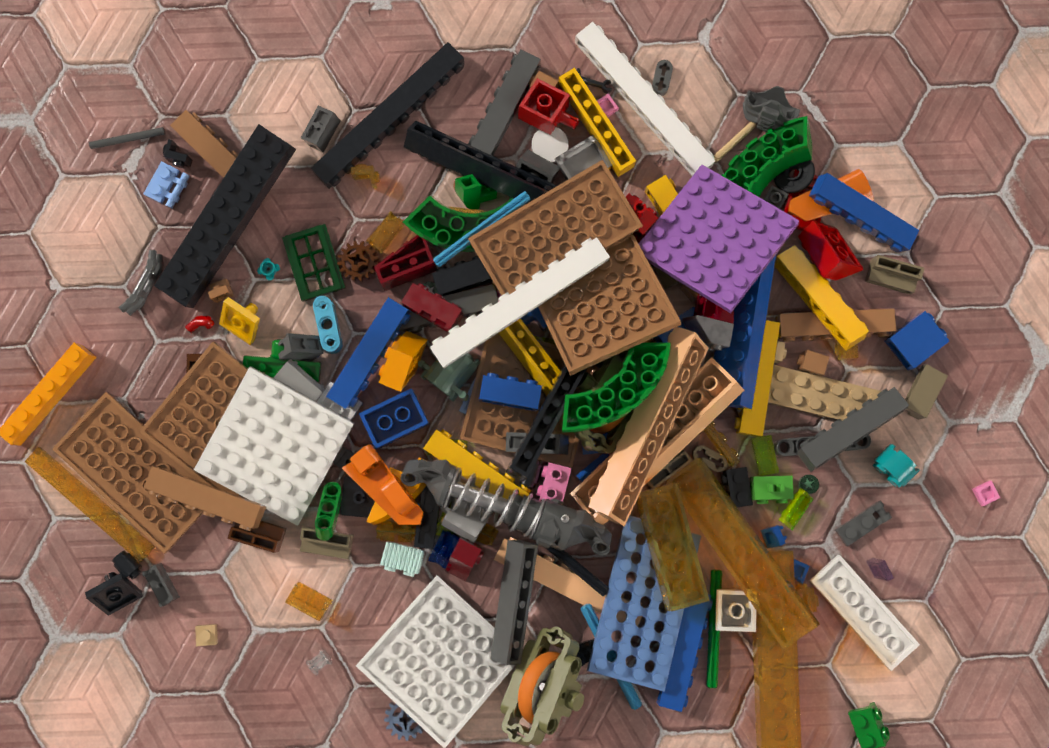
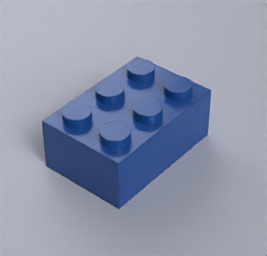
M488 373L487 376L483 375L479 401L537 411L542 386L538 385V381L527 380L524 383L519 382V378L507 376L506 379L499 378V374Z
M412 388L359 413L375 449H381L430 425Z

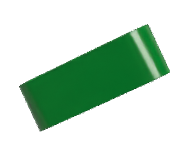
M329 482L324 486L315 519L316 536L323 541L329 540L334 534L342 502L341 486L336 482Z

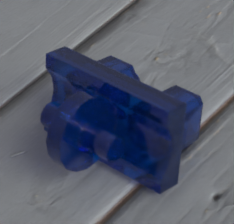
M443 530L428 561L437 563L446 569L449 559L460 539L457 537V534L449 530L447 532Z

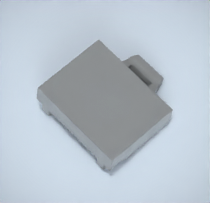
M594 134L554 158L566 180L601 160L604 161L608 169H611L610 166H612Z
M288 360L273 379L316 402L325 391L324 385L316 382L298 366L296 360Z
M450 496L447 506L445 508L443 506L440 507L446 513L441 520V525L474 543L494 511H491L486 520L481 522L480 506L476 505L472 514L466 516L467 501L462 500L458 508L452 511L451 508H448L453 496Z

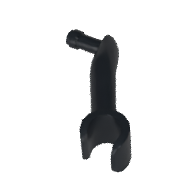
M577 68L576 70L581 76V70L580 68ZM581 76L585 84L601 88L606 94L612 92L613 88L605 87V85L611 84L610 80H605L602 83Z

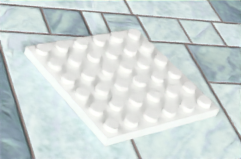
M249 367L194 470L251 501L265 505L267 510L298 526L351 431L354 422L257 369Z
M436 576L358 662L356 667L445 748L515 665H505L490 659L495 628L439 576Z

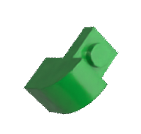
M473 174L455 179V192L457 196L471 210L480 209V203L497 198L496 190L480 184Z

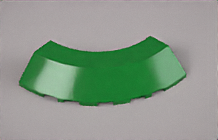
M808 116L784 122V126L775 130L771 128L767 130L768 133L759 139L755 138L746 145V149L740 155L736 154L728 164L729 168L721 176L760 197L765 187L781 172L796 164L812 160V140Z
M430 195L403 223L421 238L437 246L448 248L514 198L512 197L500 207L487 212L466 213L451 209ZM470 244L461 252H475Z
M671 342L641 343L629 349L621 371L605 382L603 387L593 392L590 390L583 393L565 395L562 432H579L601 427L618 420L638 407L652 393L661 380L669 360Z

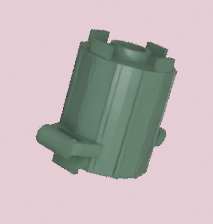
M467 353L446 368L442 367L438 359L435 360L431 367L424 360H420L418 366L424 370L420 377L423 380L427 379L446 394L452 402L458 396L463 401H468L469 395L460 389L477 369L480 361L476 359L473 362L474 358Z

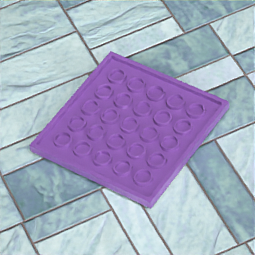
M701 165L644 236L639 246L650 264L731 313L799 225V220L706 166Z

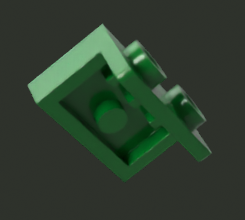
M875 702L870 703L867 707L848 712L861 748H880L886 746L890 733L888 728L884 727L882 712L879 707H876Z

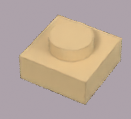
M777 341L774 363H780L786 358L787 348H784L785 342Z
M217 624L195 626L196 646L218 644Z

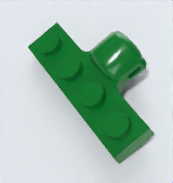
M282 339L272 342L270 357L244 355L243 365L248 369L253 367L274 378L288 361L279 359V353L284 350V345L278 346L279 341ZM296 360L298 362L297 365L316 382L320 381L321 362Z

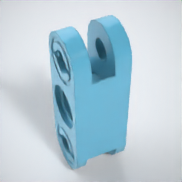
M319 296L313 302V310L321 346L328 353L336 354L342 350L343 341L335 305L328 297ZM326 321H332L330 329H324Z

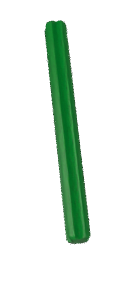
M715 569L711 570L710 599H713V603L709 611L706 686L708 688L718 687L720 631L715 630L716 590L722 589V571Z

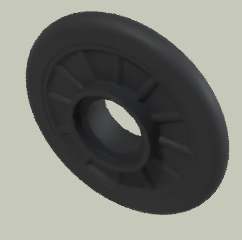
M809 160L784 170L774 178L776 186L786 193H797L806 189L815 176L814 164ZM792 170H799V174L795 178L789 176Z

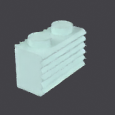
M386 541L380 565H384L385 570L395 572L396 569L403 570L404 575L414 577L415 574L420 573L425 550Z

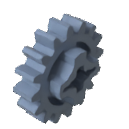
M393 702L389 704L391 709H386L385 711L389 716L385 717L384 721L389 722L386 729L392 728V736L397 733L398 740L405 736L406 741H408L410 735L415 739L417 737L416 732L420 734L423 732L419 724L411 730V725L415 721L410 718L408 723L405 722V718H402L405 711L401 709L400 713L394 714V711L399 706ZM395 724H398L399 726H401V727H402V730L399 729Z

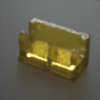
M390 211L373 234L368 237L366 243L370 244L381 254L403 228V220L394 216Z
M298 582L293 587L285 603L321 621L333 600Z

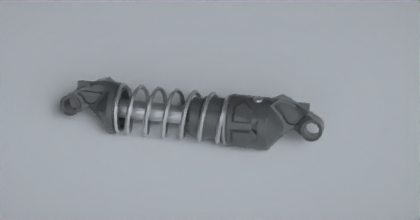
M423 459L409 460L401 474V481L407 486H415L424 482L434 496L437 506L445 508L450 496H453L451 503L452 511L458 508L462 500L467 501L466 516L471 515L476 505L481 507V522L486 520L491 511H494L495 527L499 526L503 521L504 524L508 525L510 532L514 530L520 531L524 537L529 536V539L536 541V544L543 548L552 547L564 551L573 545L588 542L593 552L597 555L604 556L610 551L612 533L605 528V525L597 523L586 510H576L565 506L560 500L553 498L545 500L543 498L540 501L534 499L532 494L520 496L518 495V488L514 490L508 499L502 498L505 488L504 483L498 487L495 495L488 492L490 487L489 478L484 481L481 489L474 487L476 481L475 473L471 474L466 484L461 483V467L459 468L447 460L433 462Z

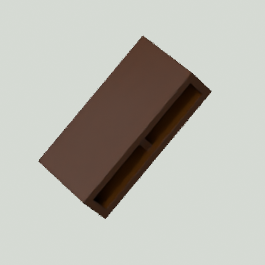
M261 521L257 529L251 528V531L239 528L240 524L235 522V525L230 528L227 539L276 553L280 551L287 528Z

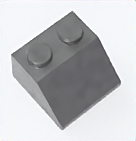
M699 315L683 318L682 322L686 329L696 332L709 348L708 351H722V348L730 347L734 324Z

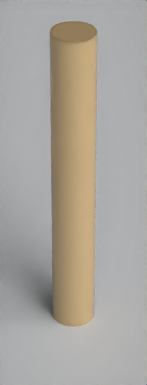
M748 123L714 155L715 163L757 126L756 123Z

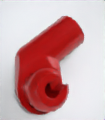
M208 315L196 316L185 328L192 334L199 326L211 329L214 326V321Z

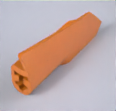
M860 169L838 178L841 182L874 201L869 182ZM811 190L790 200L788 212L805 222L833 214L829 211V208L816 204L814 199L809 197Z
M372 444L360 449L350 458L351 462L342 467L398 525H421L423 510L401 480L392 474Z

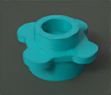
M265 258L260 267H258L257 272L260 275L266 276L267 280H273L275 273L280 270V266L271 262V259Z

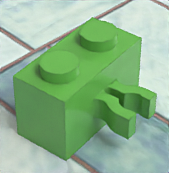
M793 476L750 477L752 500H757V504H769L768 500H776V503H788V499H794Z

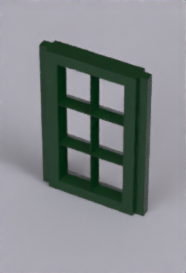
M326 224L282 237L302 302L346 288L339 271L340 268L337 265L336 255ZM318 234L322 248L312 251L308 237ZM304 238L308 253L298 255L294 241ZM324 252L328 267L318 269L314 255ZM310 256L314 271L304 274L300 259ZM329 270L333 285L323 288L319 273ZM316 275L320 289L310 292L306 277Z

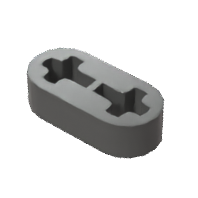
M668 60L659 61L655 69L652 87L657 95L664 96L670 85L673 65ZM663 66H666V72H665V75L663 76V75H661V73H662V69H661V68H662ZM660 80L663 81L662 87H664L661 91L657 87Z

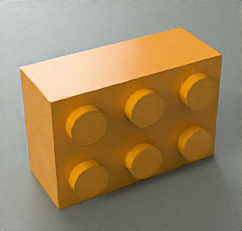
M408 331L402 336L399 335L397 341H394L385 353L384 358L387 360L385 365L382 364L378 375L381 376L379 383L401 392L416 374L418 362L421 360L428 339Z

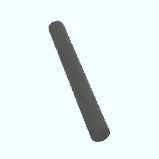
M161 127L89 142L90 149H96L165 135V129Z

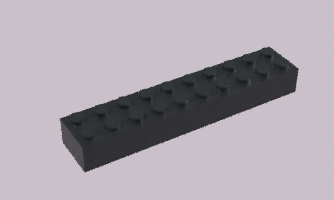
M258 124L154 286L183 306L194 308L295 153L296 148Z

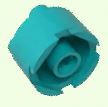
M889 444L874 459L875 463L872 466L879 473L887 474L889 476L887 480L894 487H904L920 469L915 468L917 465L901 450L896 452L894 450L896 446Z

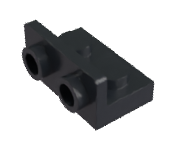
M747 467L724 470L721 475V482L726 488L724 501L729 506V509L753 505Z

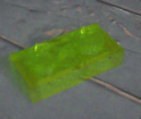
M772 436L752 438L751 442L759 476L779 473Z
M800 488L794 494V499L782 512L779 521L786 528L793 531L813 501V498Z

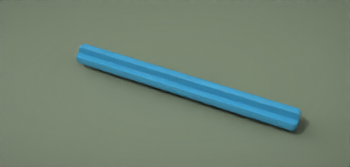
M522 192L433 259L438 267L442 266L470 245L469 237L519 209L530 201V196L527 192Z
M585 604L581 607V611L595 637L599 619L592 605ZM610 650L606 657L609 662H612L616 659L617 655L614 650ZM617 679L630 707L634 710L640 708L642 703L632 683Z

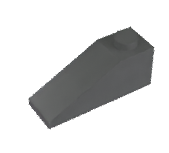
M507 432L505 452H517L526 433ZM551 434L541 454L568 455L569 435Z

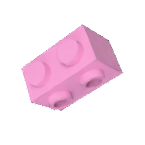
M548 463V466L543 467L541 477H544L543 485L539 484L536 496H540V501L543 498L545 500L553 498L563 502L571 468L553 463Z

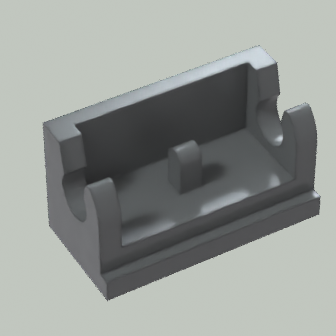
M318 105L301 139L310 147L314 146L317 150L324 153L341 120L334 112Z
M288 333L278 343V346L284 345V350L279 353V359L312 361L323 354L320 337L317 335Z
M162 563L155 564L150 567L151 569L142 572L143 577H146L159 601L158 605L160 607H164L180 598Z

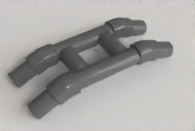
M149 250L147 265L134 291L119 306L123 313L127 312L131 316L134 312L141 309L158 276H160L163 268V255L157 254L156 250Z

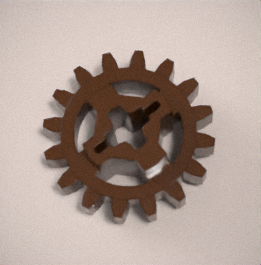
M355 240L352 246L347 243V249L341 248L343 255L337 256L341 260L337 262V265L342 267L339 271L345 273L346 279L351 276L353 282L357 278L360 282H363V277L369 280L370 273L376 274L373 270L377 265L375 262L379 261L378 256H374L377 253L376 250H371L372 246L370 244L365 246L364 241H361L360 245H358ZM365 251L370 255L371 260L365 258ZM360 258L362 260V263L358 262V265H356L354 261H358ZM346 263L352 265V271L348 270Z

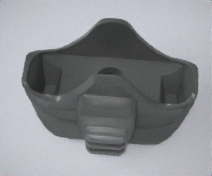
M779 86L758 93L748 90L743 102L745 118L748 121L758 123L757 128L765 132L770 128L775 130L784 126V122L796 119L800 114V109L794 108L789 104L784 89Z

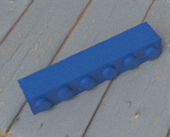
M829 173L818 176L809 194V197L813 198L816 204L826 206L830 209L831 213L842 216L847 223L860 227L862 232L873 235L875 240L880 243H886L895 252L900 253L910 250L919 232L914 226Z
M387 298L326 395L327 398L345 409L353 408L359 400L358 394L361 390L364 391L369 384L368 378L371 374L374 375L380 366L378 364L380 359L384 358L390 343L396 341L399 337V329L402 324L406 325L411 317L409 315L410 310L391 298Z
M689 588L665 692L659 690L657 704L661 707L682 712L683 707L686 708L687 690L691 688L693 683L692 670L697 667L698 657H696L697 650L701 649L703 638L701 637L702 630L706 629L708 618H706L707 610H711L713 599H710L711 595Z

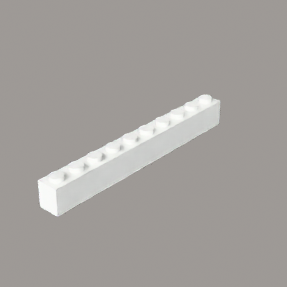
M591 22L575 36V44L603 76L611 81V85L689 174L693 176L701 165L710 169L715 163L714 155L709 150H705L697 136H693L690 133L688 125L677 118V113L672 108H668L664 98L653 91L651 83L641 77L640 71L635 66H631L627 56L616 49V44L604 35L603 29L599 25L596 26L594 22Z
M598 238L585 240L581 243L582 247L577 251L575 249L570 250L564 255L566 258L560 262L558 259L548 265L549 269L545 272L540 270L532 276L533 280L525 283L524 281L515 287L516 291L509 294L507 292L498 298L499 302L495 305H492V303L488 304L478 316L473 314L465 320L466 324L459 327L457 325L448 331L450 334L446 337L440 336L432 341L433 345L430 349L442 367L446 368L607 262L610 256Z

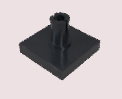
M344 476L340 515L368 518L375 501L351 477Z
M115 572L109 573V576L106 574L104 576L105 582L85 592L86 599L108 616L143 597L142 590L122 573L117 575Z

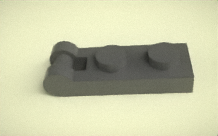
M881 500L835 529L845 546L851 545L892 518L890 513L886 512L883 508L884 504ZM875 511H877V513H878L879 516H880V517H878V518H876V519H875V517H874L873 514H872V513H874Z

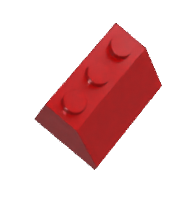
M813 220L798 236L802 242V247L808 251L810 260L817 265L819 274L823 278L837 281L864 269L836 227Z

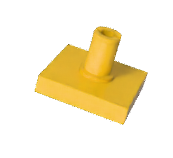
M228 297L223 301L219 324L251 345L255 341L260 318L255 315L258 312V307L253 303H249L244 308Z

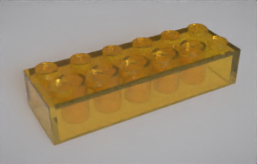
M674 483L641 492L636 503L665 610L676 611L710 601L678 484Z

